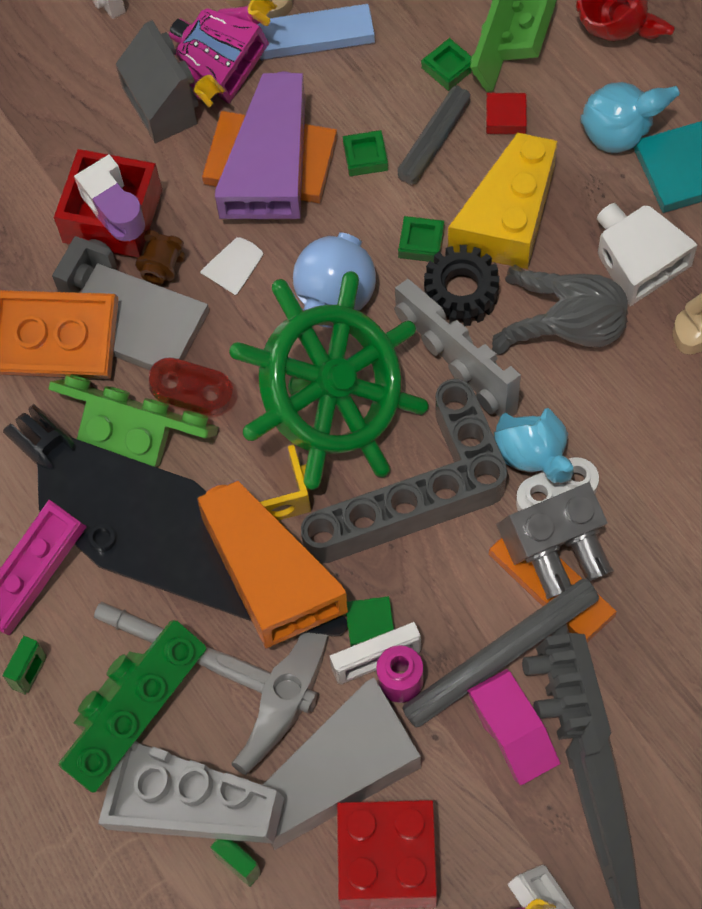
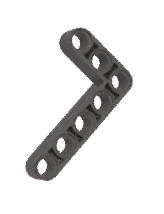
M460 379L447 380L441 383L435 395L436 420L454 463L317 510L306 516L301 525L303 546L321 564L336 561L477 511L501 500L506 488V464L477 397L467 382ZM455 401L460 402L464 407L453 410L445 405ZM471 437L479 440L481 443L470 447L465 446L461 441ZM488 474L495 477L497 481L492 484H483L477 481L476 478L480 475ZM446 488L453 490L456 495L449 499H443L435 493L440 489ZM400 503H409L415 507L413 511L405 514L394 510ZM362 517L370 518L374 521L367 528H358L353 525L355 520ZM318 532H328L333 535L325 543H317L311 540Z

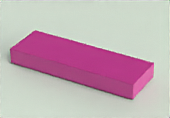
M48 500L0 568V631L9 636L87 527L51 500Z

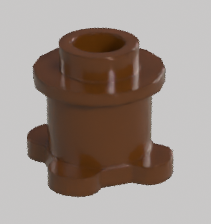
M147 230L143 238L148 244L143 256L137 258L135 266L140 272L141 277L147 282L156 285L170 282L175 277L173 269L175 263L183 262L186 256L182 251L184 242L176 236H166L154 230Z

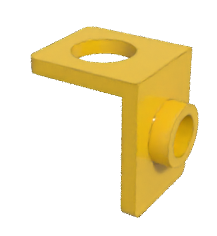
M294 444L288 446V452L298 492L260 502L278 521L311 512L307 492L310 489H307L303 482L306 464L300 466ZM291 505L284 510L272 511L279 506Z

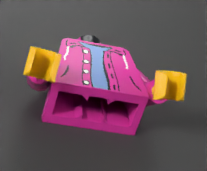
M251 0L249 5L245 7L224 8L218 11L207 8L200 12L193 24L178 18L171 25L169 36L171 40L179 44L175 55L180 62L184 60L188 65L194 83L190 84L196 98L202 100L208 107L213 105L211 98L215 94L230 104L269 45L266 36L258 24L261 23L264 26L270 24L271 20L266 15L269 11L277 8L274 2L271 0Z

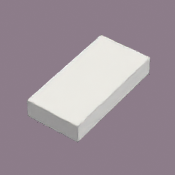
M415 622L330 655L331 667L337 683L343 684L376 671L380 655L390 647L398 645L407 646L420 653L421 636Z

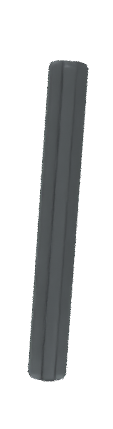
M586 578L579 580L403 705L402 709L410 723L415 727L422 726L467 694L468 689L487 680L593 605L599 599L594 586Z

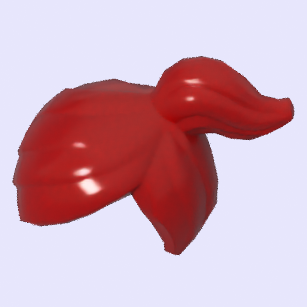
M647 0L576 1V10L579 13L582 24L590 34L601 39L620 41L631 37L635 33L647 39H656L660 35H672L675 27L667 21L648 13Z

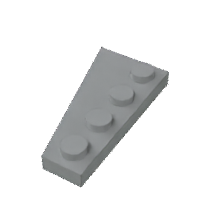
M406 279L395 287L396 306L394 310L400 321H412L415 324L416 330L421 334L425 347L433 355L437 356L440 354L445 359L455 379L463 380L477 393L478 402L489 414L495 412L499 417L504 413L514 416L518 410L521 374L511 366L503 371L495 362L498 358L492 349L486 344L480 348L475 347L469 336L468 329L458 320L452 321L450 324L446 322L443 308L411 280Z
M135 741L112 770L98 824L106 830L274 844L284 797L277 790L229 773L223 774L209 769L204 764L193 760L187 761L173 756L165 750L156 747L150 748Z

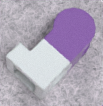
M110 154L74 176L81 197L112 236L121 241H131L142 234L145 228V220L141 205L135 195L122 189L124 183L119 166Z

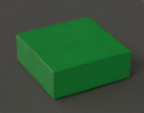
M448 38L421 60V68L449 91L472 73L470 68L472 56L451 38Z
M382 130L342 136L349 177L388 171V160Z
M404 216L398 258L434 262V255L441 252L445 221Z
M389 596L347 602L348 613H346L351 647L394 630Z
M23 635L2 675L11 689L25 695L30 691L47 658L38 641Z
M216 839L210 846L214 856L249 887L261 875L257 862L232 840Z

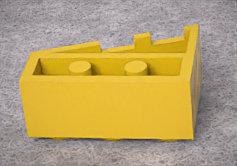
M522 133L515 135L449 225L448 247L453 246L454 253L460 252V245H467V253H472L473 248L477 247L481 249V258L487 253L492 257V262L509 266L517 265L523 269H528L555 168L557 140Z

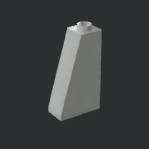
M375 678L366 681L263 784V786L277 790L284 797L274 844L271 843L274 850L337 815V803L361 802L421 768L420 754Z

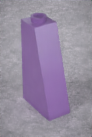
M282 71L262 74L215 190L219 219H300L305 118L303 73Z

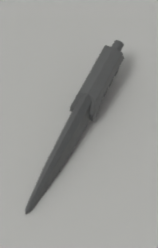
M566 623L537 646L538 656L523 658V672L525 675L548 674L550 683L545 689L547 696H553L554 699L534 701L533 709L540 719L559 717L561 727L556 731L558 740L573 738L565 752L569 768L574 773L589 832L614 908L641 909L627 811L609 737L611 729L585 634L570 633Z

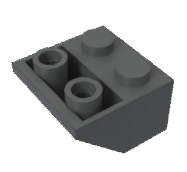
M153 20L146 22L116 62V68L122 89L156 144L196 125L197 120L194 108L199 106L190 86V84L194 83L188 65L184 60L181 62L177 61L174 56L176 49L167 32L161 34Z

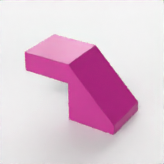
M508 669L467 690L484 729L497 741L513 779L520 786L561 764L544 724Z

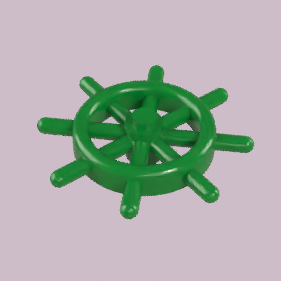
M353 271L346 272L342 277L337 305H320L306 310H302L285 280H275L271 289L287 319L274 330L264 349L241 342L233 343L229 349L230 356L233 359L259 367V388L266 412L243 428L244 438L248 441H255L276 427L293 444L309 451L303 482L306 488L310 490L317 489L320 486L326 454H338L361 449L374 474L380 478L386 477L390 473V465L375 439L391 423L397 408L418 415L425 414L429 408V404L424 398L401 392V370L394 348L415 334V324L412 321H404L385 333L375 321L362 312L355 310L359 276ZM312 326H333L328 354ZM350 334L362 345L363 349L344 359ZM297 338H299L313 364L288 357ZM372 364L375 383L357 378L356 373ZM285 375L292 376L288 383L290 397L287 392ZM351 395L372 401L371 407L364 419ZM314 401H318L314 427H312L297 412ZM335 405L350 429L349 432L342 435H330Z

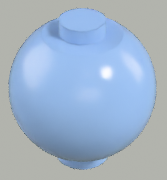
M339 232L338 237L326 236L319 238L303 249L295 262L293 270V285L297 297L305 305L303 310L320 305H337L342 277L349 271H353L359 276L354 309L360 311L368 303L374 292L376 271L370 255L365 249L360 247L362 244L360 239L350 234ZM320 325V326H323V327H326V328H332V327H333V326H330V325Z

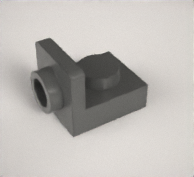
M75 236L52 275L58 292L79 293L84 288L97 263L117 270L118 268L111 249L99 240L91 239L88 241Z

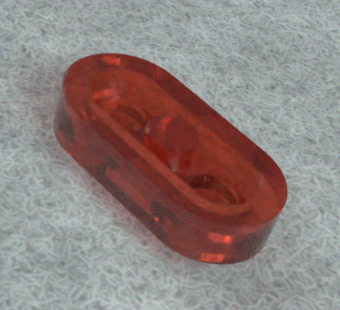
M163 358L157 361L149 372V390L157 400L163 403L205 415H217L225 411L231 402L233 393L232 383L220 371L176 358ZM166 379H171L176 382L177 386L166 388L162 382ZM212 391L218 398L207 400L204 398L203 393Z

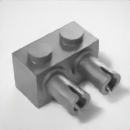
M590 482L515 512L496 524L513 564L516 565L525 560L527 563L532 562L547 599L561 594L573 585L570 583L557 553L560 550L559 546L565 543L567 547L572 546L588 581L614 571L610 567L596 535L600 533L599 528L608 524Z

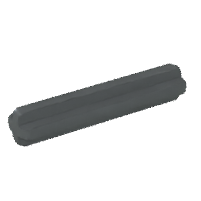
M459 86L451 88L398 167V178L409 185H414L418 182L469 105L470 93L468 90L462 89Z

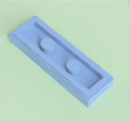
M369 4L270 18L271 21L268 26H264L261 23L258 24L269 42L260 60L375 43Z

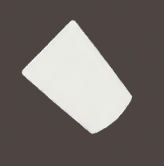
M236 237L200 273L237 295L263 256V252L252 242Z

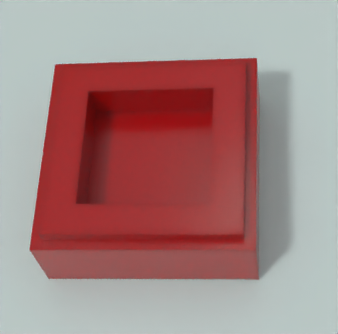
M487 93L486 134H526V93Z

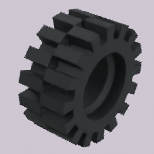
M460 245V252L454 253L453 246L447 247L445 257L438 252L434 255V263L428 262L426 273H424V292L443 308L445 315L449 317V324L457 319H463V326H471L472 317L479 323L484 320V312L490 315L494 311V304L497 305L500 278L498 276V267L496 263L492 265V257L487 253L481 258V249L477 247L473 248L472 253H467V245ZM467 276L474 279L478 287L470 295L458 296L448 292L445 285L453 277Z

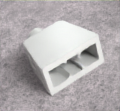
M612 203L598 214L597 221L605 229L600 235L599 258L613 281L624 290L629 306H632L692 266L697 244L651 206H642L627 216L616 203Z

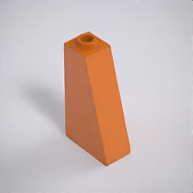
M239 481L229 485L215 486L208 490L205 495L197 498L202 520L265 649L348 613L347 595L343 586Z

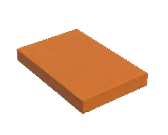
M221 111L202 175L204 185L217 187L246 116L245 114ZM304 124L302 201L321 202L337 141V129Z
M0 290V375L65 377L66 374H71L84 378L111 379L119 298L115 294Z

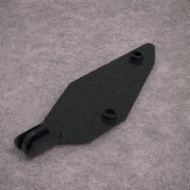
M35 404L28 408L31 417L26 413H22L16 418V423L21 432L11 423L4 428L3 433L37 465L39 511L43 509L48 500H51L87 526L74 545L95 565L104 570L252 622L202 520L197 498L205 495L206 491L194 480L69 437ZM341 615L304 633L340 636L347 629V621Z

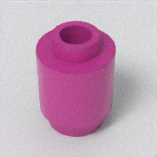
M401 645L390 647L380 655L377 661L378 685L387 699L397 703L408 702L417 696L422 689L423 663L418 653L410 647ZM397 671H404V673H402V674H397V673H395V672H397Z

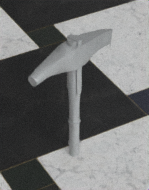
M103 602L99 603L94 613L95 619L114 626L116 630L121 629L150 643H153L163 631V628L127 613L126 610L122 611ZM301 633L289 655L275 666L271 673L229 654L206 647V651L196 662L225 678L262 693L259 715L244 748L231 763L240 773L246 775L294 725L302 711L308 714L313 711L316 706L318 693L312 690L322 664L328 635Z

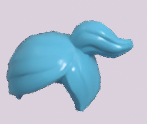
M625 82L609 83L598 89L594 94H591L584 106L580 121L584 126L586 134L598 149L607 153H621L632 149L639 143L641 137L650 131L653 125V116L664 110L680 95V91L675 86L653 88L644 92L633 84Z
M545 408L541 416L512 417L508 413L500 416L496 425V432H494V438L505 464L520 471H544L552 483L570 481L574 473L573 465L569 459L563 456L568 432L562 421L549 408Z

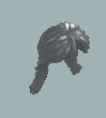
M517 265L509 267L505 278L507 283L518 284L532 292L554 293L559 301L546 314H538L533 318H526L515 322L493 335L492 350L496 354H502L510 345L517 341H527L529 338H538L541 335H558L562 339L586 347H603L611 344L620 337L628 322V300L620 285L612 279L601 275H558L556 273L525 271Z

